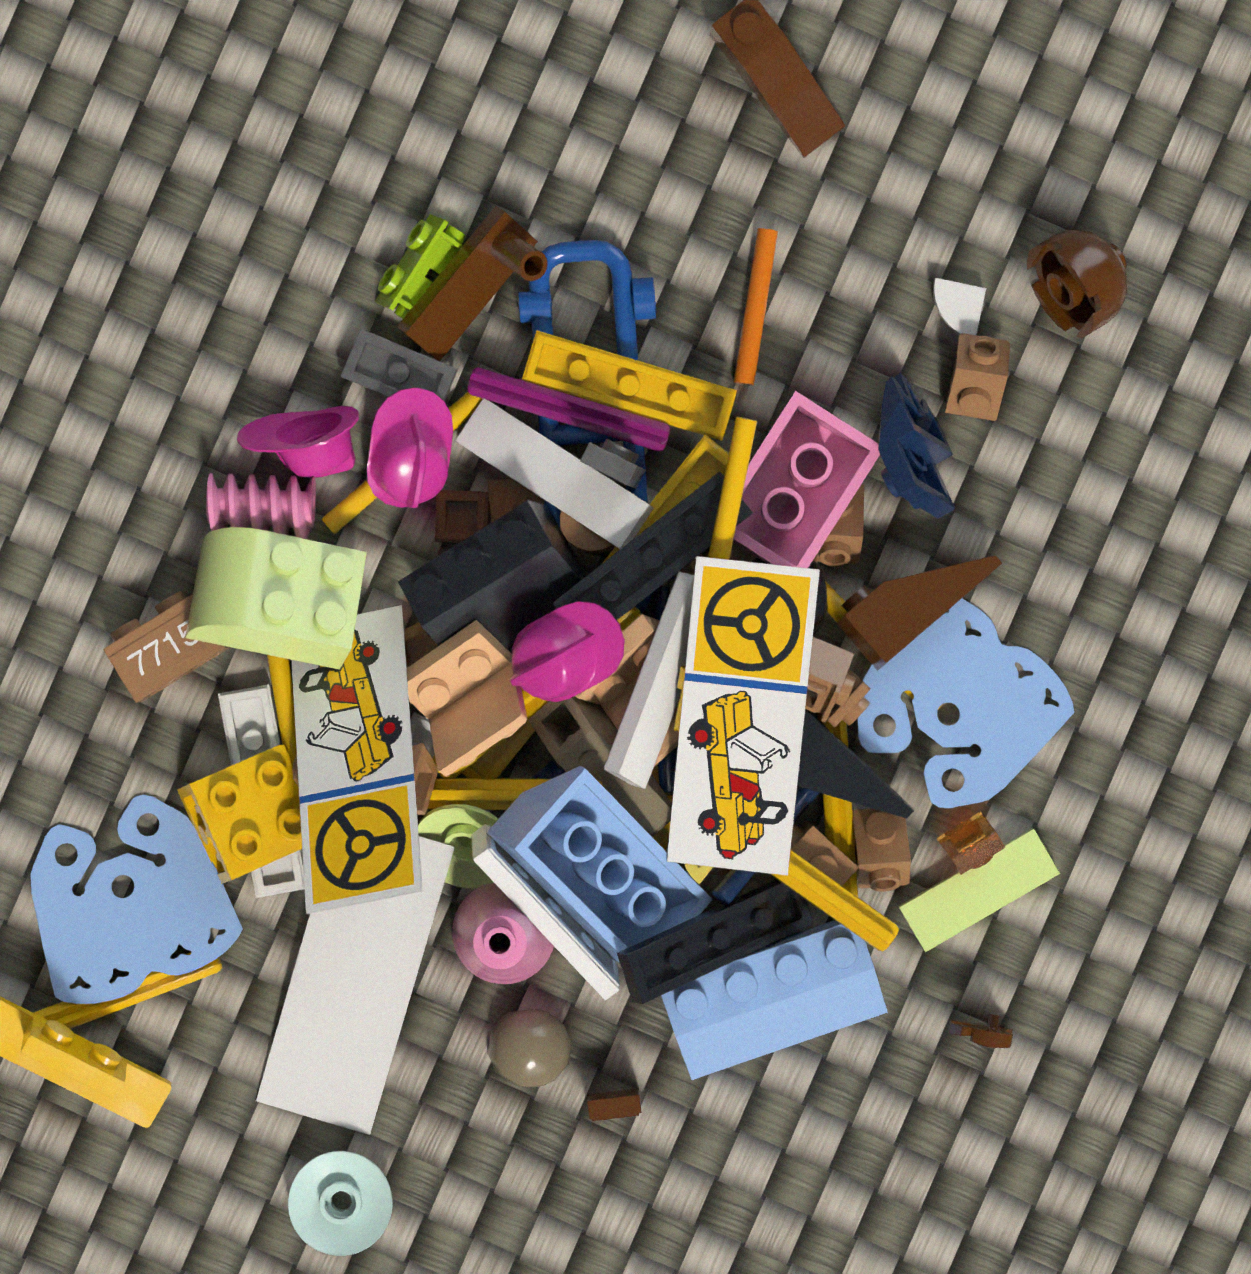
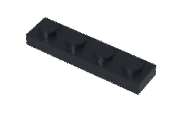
M720 471L554 601L555 607L558 609L577 601L596 603L608 610L618 621L694 561L696 556H700L710 548L724 475ZM742 499L736 527L753 514Z
M776 879L733 899L729 905L722 904L626 948L618 952L617 956L632 1002L644 1004L814 923L806 899Z

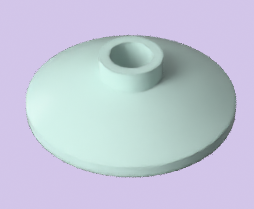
M332 1151L310 1160L296 1175L288 1198L289 1216L300 1238L315 1250L334 1256L356 1254L373 1245L387 1228L393 1208L392 1191L381 1169L365 1156L349 1151ZM339 1191L348 1193L352 1200L350 1207L346 1209L337 1208L332 1201L333 1195Z

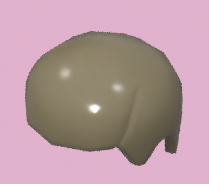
M540 1009L514 1011L502 1016L490 1032L488 1056L495 1072L512 1084L528 1088L540 1087L554 1082L567 1067L570 1060L572 1042L565 1025L548 1011Z

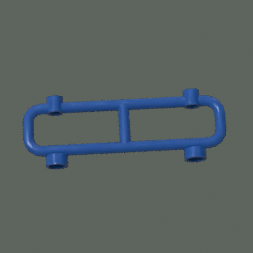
M583 240L561 242L545 248L542 251L548 261L545 274L538 280L529 281V291L519 292L521 323H532L533 340L536 330L553 335L552 299L549 281L552 269L561 263L601 261L609 267L612 275L617 355L638 361L635 320L656 319L654 278L633 279L628 258L620 248L607 241ZM538 415L539 433L560 447L561 445L589 444V442L603 443L606 439L612 442L622 441L573 425H559V421ZM623 441L624 448L639 455L635 465L645 469L637 488L626 485V490L648 503L644 447ZM544 500V505L549 507L560 527L561 510ZM652 594L636 606L641 613L645 612L652 600Z

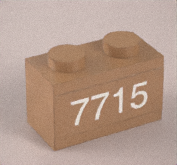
M179 591L154 607L159 615L143 625L139 623L137 618L133 619L110 634L114 643L103 650L136 703L145 701L231 648L185 638L193 594L185 598L183 593Z

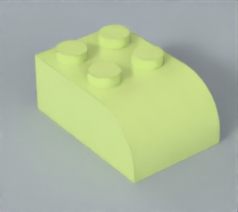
M229 527L211 531L205 535L202 541L185 638L340 670L352 649L367 552L254 528Z

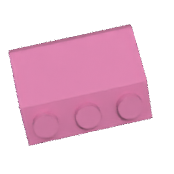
M795 391L748 465L742 500L753 514L736 527L733 543L767 564L808 568L880 456L878 451L879 444Z

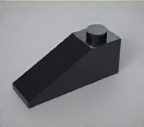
M805 709L797 786L907 819L914 812V808L809 710Z

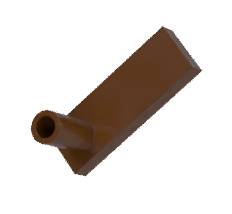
M495 206L397 327L437 361H441L513 272L527 281L538 280L545 274L548 261L546 256L534 247L538 241L505 211Z

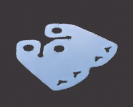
M961 599L949 609L948 613H944L878 671L871 665L863 679V682L871 688L864 696L870 704L857 718L858 737L862 747L870 753H899L905 750L911 742L912 733L906 704L902 702L901 694L906 690L911 691L914 694L912 704L917 726L920 730L942 747H970L972 744H977L981 748V753L978 757H971L970 754L935 755L925 765L924 777L931 803L939 808L949 809L987 801L1004 789L1074 714V708L1070 695L1058 675L1038 655L1029 649L1019 646L1002 645L992 620L980 609ZM966 620L970 622L972 629L978 630L981 633L980 637L965 635ZM1015 663H1019L1024 671H1032L1033 675L1019 678ZM1046 688L1051 691V698L1058 702V707L1044 704ZM944 703H952L959 709V719L953 725H944L937 717V710ZM887 714L894 719L896 729L891 736L881 737L874 731L873 722L878 715ZM957 769L963 774L964 784L960 790L952 792L944 788L942 775L946 770Z
M144 794L135 796L120 818L117 830L123 843L154 855L162 853L166 858L163 866L158 867L153 861L130 853L123 854L99 863L84 887V894L76 896L73 894L72 887L75 883L80 882L96 854V844L93 838L86 832L61 824L51 828L44 837L31 871V894L55 998L61 1001L75 1004H96L111 1001L134 992L152 971L177 976L192 972L214 961L226 952L239 938L243 930L225 887L221 884L217 875L218 872L213 862L211 863L190 819L180 811L153 796ZM143 814H153L159 820V829L152 836H144L137 829V821ZM65 843L72 844L78 854L77 860L70 866H62L55 859L56 849ZM119 875H127L134 882V890L126 898L117 897L112 891V882ZM211 928L226 930L224 934L217 935L212 944L208 943ZM179 944L186 950L191 951V955L180 954L175 959L170 957L176 951ZM114 968L129 972L128 976L117 977L113 983L109 982ZM78 976H81L83 981L91 985L89 989L81 986L70 989L69 986L77 980Z

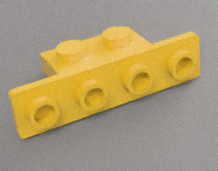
M0 996L1 1057L142 1127L148 1128L151 1126L171 1091V1081L121 1057L115 1050L106 1045L95 1044L73 1033L71 1029L62 1023L47 1020Z

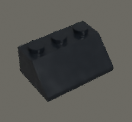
M527 500L402 578L398 583L420 625L438 646L477 620L509 650L513 647L520 631L528 624L556 610L557 608L553 602L584 579L586 575L549 507Z

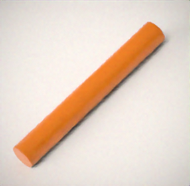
M757 229L734 383L754 386L778 235L776 230Z

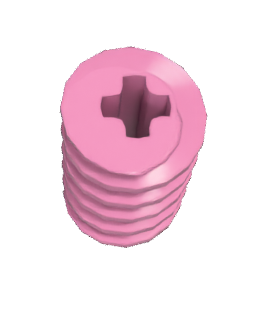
M213 473L209 474L206 492V514L211 531L228 528L229 525L230 527L244 528L251 526L254 529L269 531L270 526H272L275 533L288 535L291 527H293L296 537L308 539L311 529L314 527L316 512V479L314 476L311 477L307 490L301 491L296 476H291L286 489L280 490L276 476L270 475L265 489L259 490L254 474H249L244 489H238L234 474H228L223 488H217Z

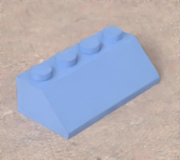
M582 766L522 792L487 832L617 962H619L618 952L700 915L713 900L678 863L667 862V852Z
M836 920L784 937L661 995L691 1080L888 1013L866 942Z

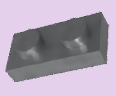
M360 329L341 377L387 397L401 389L418 387L434 392L445 401L458 369Z
M608 439L605 440L602 448L589 442L580 462L633 488H637L645 472V469L635 465L638 454Z

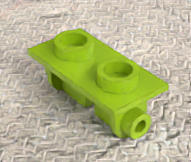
M429 214L426 221H419L407 237L406 246L408 249L399 264L391 265L383 274L378 284L380 294L375 302L392 311L399 304L394 314L403 319L433 283L425 277L429 269L440 274L462 248V243L467 236L451 225L443 232L449 222Z

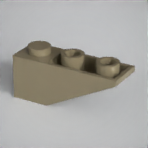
M576 696L559 702L549 701L528 720L555 761L566 772L579 766L584 767L596 780L602 782L603 787L652 837L671 821L672 802L652 773L646 789L630 785L604 770L618 730L601 705L578 699Z

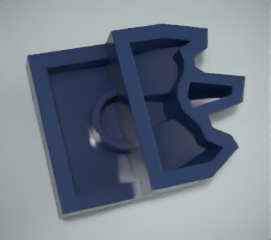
M900 372L895 377L892 376L886 381L884 389L878 451L886 468L881 470V475L894 497L901 496L908 500L914 509L921 508L938 519L955 509L936 467V464L949 458L953 453L938 420L925 399H922L919 403L909 381Z

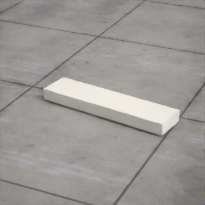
M482 399L455 440L619 549H622L634 539L654 509L648 503L594 468L580 462V459L489 400Z
M679 572L676 576L604 766V770L630 785L646 789L681 695V689L677 688L681 666H686L694 575Z
M271 684L218 694L231 766L275 746L282 745ZM302 849L251 872L256 898L305 889Z
M485 824L471 834L474 862L604 1000L620 990L617 961L487 833L491 828L490 825L487 826Z

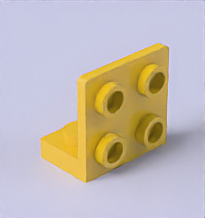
M284 745L275 746L177 790L190 821L211 863L213 862L218 872L217 875L221 884L302 849L299 787L293 779V763Z

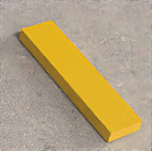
M537 330L522 377L523 381L666 423L667 425L697 434H706L708 437L723 441L737 395V390Z

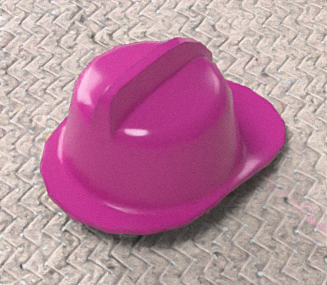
M418 387L401 389L387 397L376 411L371 428L367 482L373 494L385 504L400 508H418L419 504L434 498L445 485L450 463L453 423L452 415L445 401L434 392Z
M338 406L319 411L272 414L245 425L238 432L237 442L244 449L254 452H276L284 466L301 477H324L348 471L355 465V454L350 429L359 420V411L351 406Z
M577 601L564 605L528 624L518 633L512 647L513 675L510 678L512 686H521L524 691L542 700L559 702L570 699L604 681L617 670L624 656L625 639L619 622L608 610L596 603Z

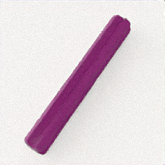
M474 368L468 382L467 391L473 396L652 450L663 451L670 434V427L666 423L483 368Z

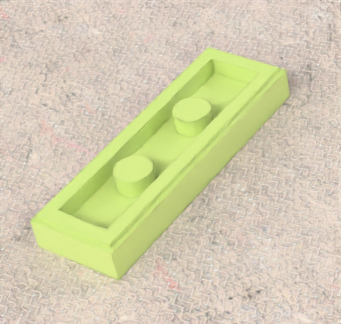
M1031 828L898 907L921 947L927 952L1059 875L1060 872L1036 831Z

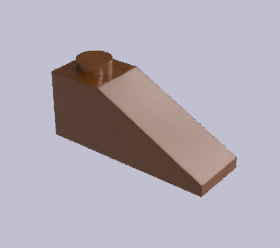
M743 0L711 25L709 36L803 158L807 157L846 126L783 31L759 0Z
M994 555L885 581L872 592L864 585L841 605L847 614L841 618L837 625L878 671L997 569L1002 562Z

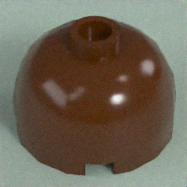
M1066 230L1053 235L1029 250L1026 261L1027 270L1036 266V273L1039 278L1037 282L1031 285L1034 294L1047 315L1062 330L1066 332L1075 327L1080 331L1076 337L1083 338L1107 324L1119 313L1127 295V274L1125 271L1127 264L1123 253L1117 246L1109 244L1106 240L1090 231Z

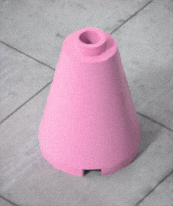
M495 883L482 885L467 895L454 917L452 937L459 959L471 973L491 983L513 984L526 980L545 965L554 948L553 944ZM496 933L506 934L510 939V946L501 947L496 945L491 940V936Z

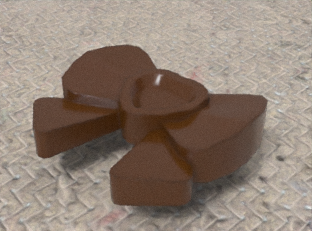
M989 1013L988 1024L951 1020L948 1034L971 1036L970 1041L989 1048H1010L1013 1029L998 1026L1000 1015Z

